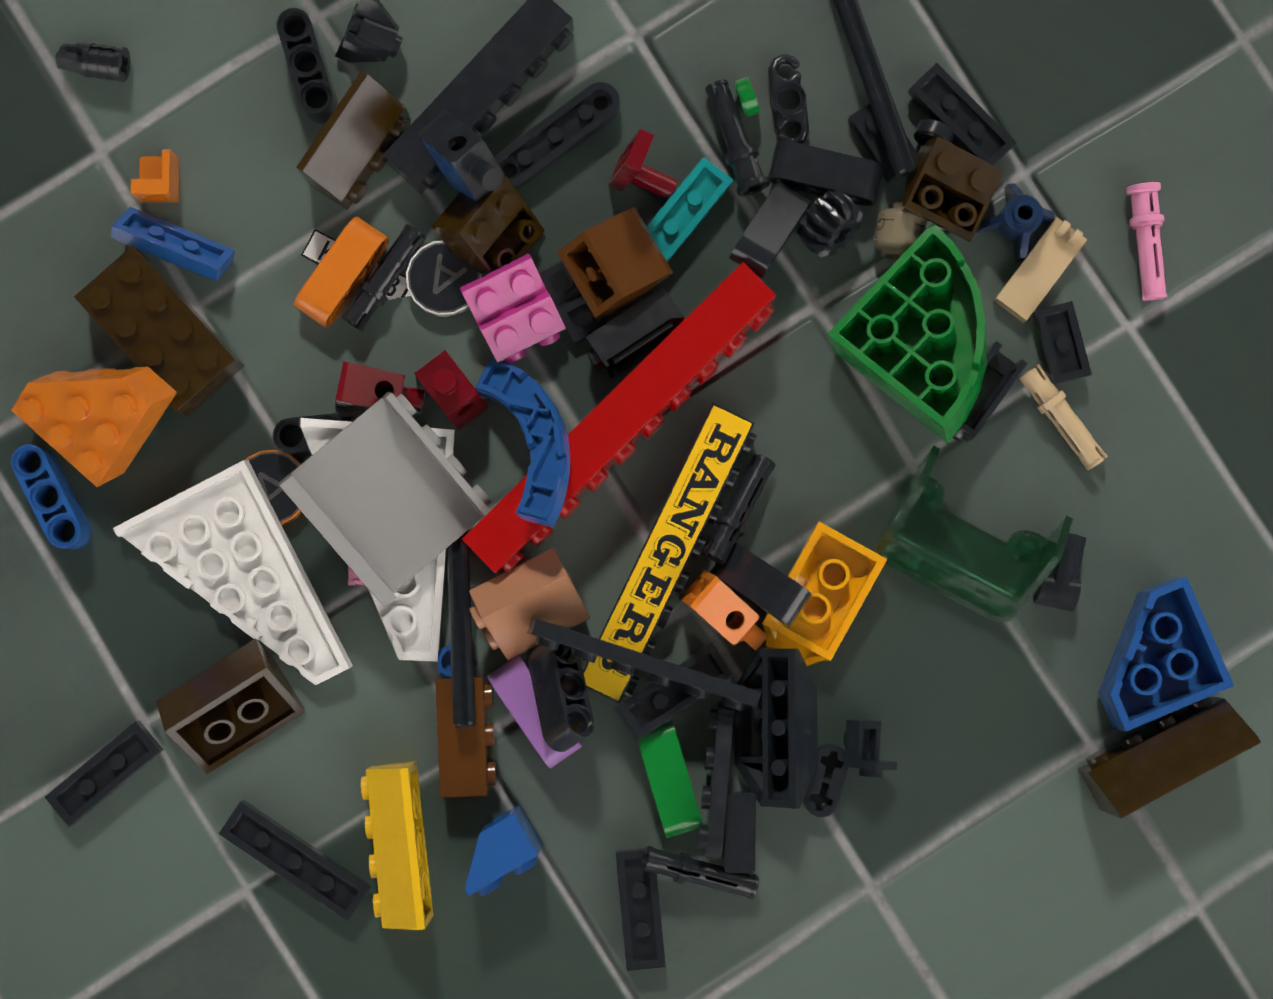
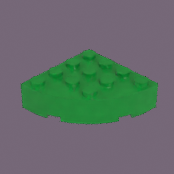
M932 223L827 335L836 354L948 444L966 421L980 393L987 366L988 335L981 293L975 277H973L964 256L954 242Z

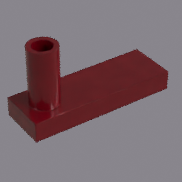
M641 128L622 151L608 184L609 187L622 192L630 183L666 200L670 199L678 179L643 164L654 134Z

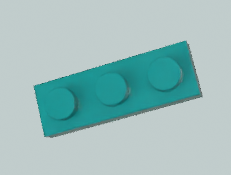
M705 157L700 160L647 226L667 263H669L733 184V179Z

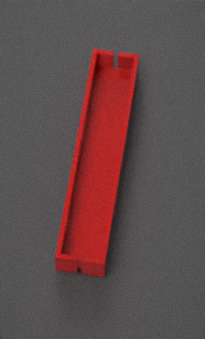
M744 262L568 434L570 474L567 492L559 517L561 516L564 520L568 519L581 506L578 498L587 489L594 493L609 478L606 470L614 462L619 466L626 462L636 451L634 443L642 435L646 439L650 438L662 426V421L664 420L662 415L669 408L676 412L691 397L692 391L689 388L696 381L701 386L708 381L718 370L717 367L720 364L717 361L723 355L728 359L731 358L745 343L744 340L747 338L745 333L750 328L757 332L772 317L771 314L775 310L772 304L776 294ZM527 475L462 538L494 573L499 575L504 571L509 572L512 568L522 564L527 559L522 553L532 543L539 547L554 532L549 526L522 520L516 514L525 488Z

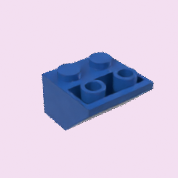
M520 805L485 824L479 833L465 886L468 896L477 891L481 896H484L498 888L502 884L501 881L504 879V875L513 870L514 874L518 876L537 864L535 861L538 859L542 844Z

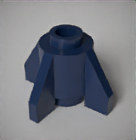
M1012 183L1004 187L1007 204L997 216L981 221L977 228V233L998 229L1005 238L1015 241L1013 242L1016 261H1022L1027 257L1030 235L1040 224L1054 221L1055 216L1053 211L1042 208L1038 200L1032 196L1024 195L1019 187Z

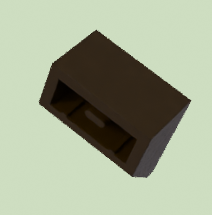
M939 136L924 141L915 158L918 166L917 170L906 179L902 207L970 242L1004 171Z
M504 176L502 183L497 189L489 191L480 200L475 201L460 192L432 225V228L449 250L483 276L525 256L545 231L507 176Z

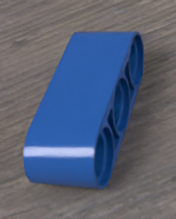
M30 444L20 446L12 455V469L46 538L57 548L74 550L83 548L91 539V526L57 457L52 451L43 447ZM39 454L41 466L36 472L32 473L28 466L29 460L33 455ZM55 487L58 492V501L54 506L49 507L46 504L45 497L47 492ZM72 522L76 531L73 539L67 542L63 538L62 530L65 524Z

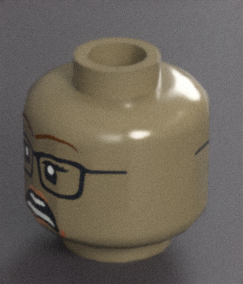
M903 202L893 203V208L884 209L878 214L874 236V245L882 251L881 256L896 261L926 230L927 225L926 219L903 208Z

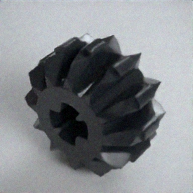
M839 190L834 192L828 191L821 199L816 198L811 207L806 208L805 216L799 220L800 226L798 227L797 234L805 246L813 253L818 254L820 257L832 256L839 248L843 249L845 244L853 239V234L860 229L859 222L862 220L863 214L855 204V201L847 194L844 195Z

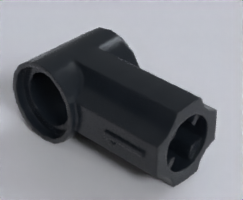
M1051 531L1044 568L1038 573L1034 585V603L1070 612L1075 610L1081 592V579L1078 578L1086 543L1085 537L1068 532Z

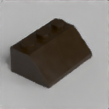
M361 70L296 168L311 187L348 210L352 203L357 204L364 197L368 189L366 182L374 171L378 173L387 162L383 154L390 148L394 140H397L410 126L408 121L410 115L406 106L370 75Z
M256 638L156 701L164 731L206 774L306 712L276 661Z

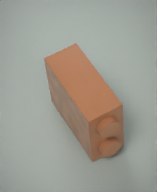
M554 547L512 568L509 572H505L469 591L475 603V606L470 608V612L480 630L487 627L483 629V632L493 650L500 648L507 660L537 646L534 644L536 636L527 634L532 618L567 629L590 619L579 593Z

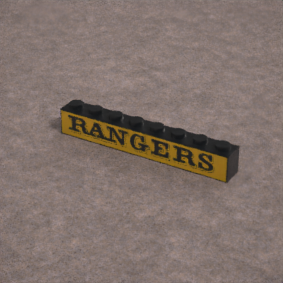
M712 403L601 632L600 640L649 656L652 655L657 643L650 639L657 626L664 629L673 611V608L667 605L673 591L681 594L690 576V573L684 571L690 556L698 559L707 538L700 535L707 522L715 524L724 505L717 500L724 487L731 490L740 472V469L734 467L740 453L748 455L757 437L756 434L751 432L755 424L754 422ZM598 656L595 663L587 661L583 673L588 689L617 703H620L623 696L626 698L632 696L640 679L639 677L610 669L611 661Z

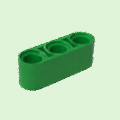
M669 719L637 740L666 838L699 829V824L703 825L673 721Z

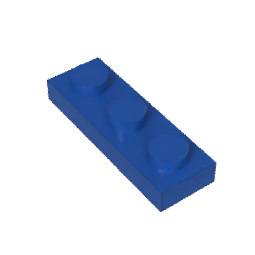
M129 207L111 228V238L130 247L133 245L141 251L214 281H217L233 263L234 249L132 207Z

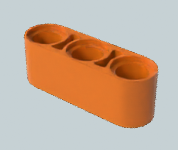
M354 217L343 229L304 284L294 301V307L324 328L331 326L382 256L389 243V237L360 217Z

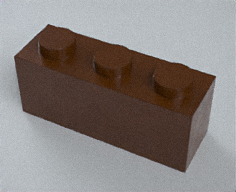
M474 676L476 724L471 728H456L453 724L452 678L435 679L440 798L487 796L490 793V786L497 784L496 762H489L488 747L495 746L494 723H487V708L493 707V686L486 684L485 676Z

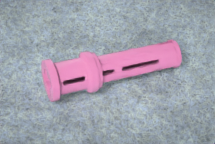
M1160 182L1140 183L1126 187V194L1131 196L1133 218L1129 220V225L1132 226V230H1136L1142 301L1159 300L1168 297L1160 237V227L1163 226L1165 221L1164 215L1160 214L1158 191L1161 190Z

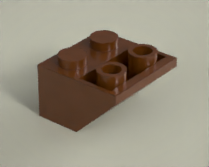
M635 207L585 230L557 252L595 318L618 314L673 274Z

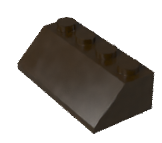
M1207 697L1188 705L1189 709L1177 716L1172 712L1158 718L1153 722L1155 728L1143 734L1141 731H1136L1123 737L1119 741L1121 746L1110 752L1107 749H1103L1093 753L1085 759L1088 764L1078 770L1099 809L1122 819L1260 744L1261 741L1225 698Z

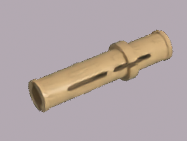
M1037 364L1019 377V380L1038 403L1037 409L1041 414L1045 413L1052 421L1067 444L1079 457L1086 470L1094 468L1108 457L1079 417L1070 408L1064 399L1066 394L1063 390L1058 391L1040 364Z

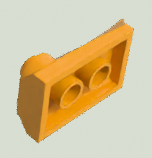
M818 521L788 574L790 578L802 585L813 595L790 627L770 614H766L762 621L765 634H767L766 647L773 649H799L807 667L820 661H831L887 559Z

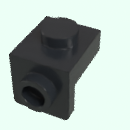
M847 720L844 733V767L859 768V776L883 777L884 770H897V762L879 760L881 721Z

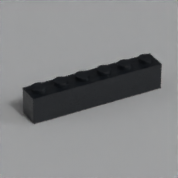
M527 0L383 154L388 165L420 194L427 188L430 190L434 189L444 176L416 134L444 109L476 134L479 132L482 135L485 134L496 122L497 117L495 115L504 105L507 107L511 106L520 97L523 91L521 87L530 77L536 79L541 75L548 65L546 60L555 50L561 52L571 42L574 36L572 33L574 31L573 18L553 0ZM452 141L449 146V149L452 151H458L455 148L459 145Z

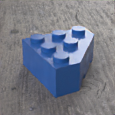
M1187 577L1170 578L1137 592L1098 691L1113 729L1129 731L1234 686Z

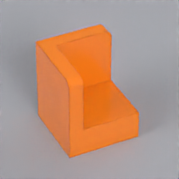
M162 149V156L140 157L139 179H131V195L140 203H179V157L171 149Z

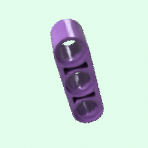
M521 655L512 658L487 675L501 700L550 769L582 747V744L579 742L565 752H557L551 749L545 742L529 666Z

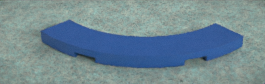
M490 357L475 389L481 397L491 399L503 405L516 416L524 432L527 446L530 449L531 465L528 467L525 488L516 514L522 520L554 528L563 506L570 474V447L564 420L549 394L533 378L528 376L526 372L505 361L497 363L495 358Z

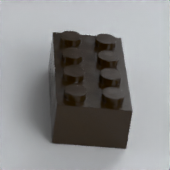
M133 245L74 296L136 367H149L177 392L170 405L183 415L189 416L245 366L147 256Z

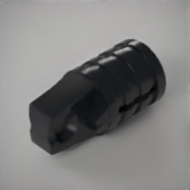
M78 42L76 44H62L55 55L58 69L79 73L85 77L125 82L129 76L131 59L129 50L126 47Z

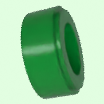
M748 76L735 81L734 87L745 116L750 117L760 113L759 104Z

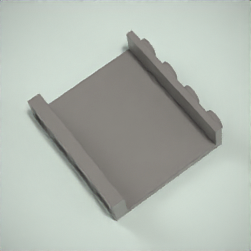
M392 392L386 393L278 483L384 607L396 598L394 593L489 513L491 510L487 506L492 502L477 484L473 488L470 487L462 477L467 471L452 454L446 458L437 446L442 441L427 424L421 428L414 420L412 415L416 410L402 394L395 397Z

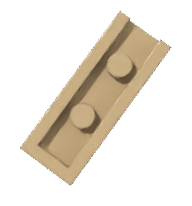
M1056 217L1051 222L1027 257L993 300L1023 323L1029 319L1087 241L1082 236L1084 233L1078 229H1072L1070 227L1071 224L1066 220L1062 221Z

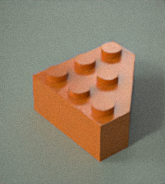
M134 367L124 370H115V368L89 369L81 372H70V370L55 371L28 382L11 411L90 482L99 487L125 473L177 392L149 367Z

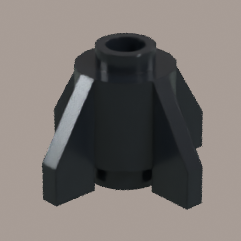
M360 0L359 4L356 3L335 57L348 63L385 62L388 56L396 57L403 37L398 35L399 26L380 0Z

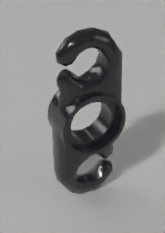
M788 54L779 55L772 60L768 68L771 108L777 117L776 128L782 131L787 124L793 123L799 127L800 133L795 138H789L785 134L780 133L777 138L778 141L785 140L803 144L809 134L806 93L800 84L801 74L799 71H795L791 77L786 79L779 76L777 72L782 64H789L792 68L797 69L800 66V62L794 56ZM787 91L795 93L799 98V106L794 110L783 109L778 103V97L781 93Z

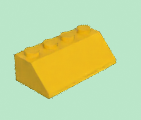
M417 761L371 766L366 769V776L361 777V793L363 800H369L370 815L365 816V832L367 839H373L374 854L369 855L371 878H377L378 894L373 895L374 915L376 918L381 917L382 928L424 930L434 914Z

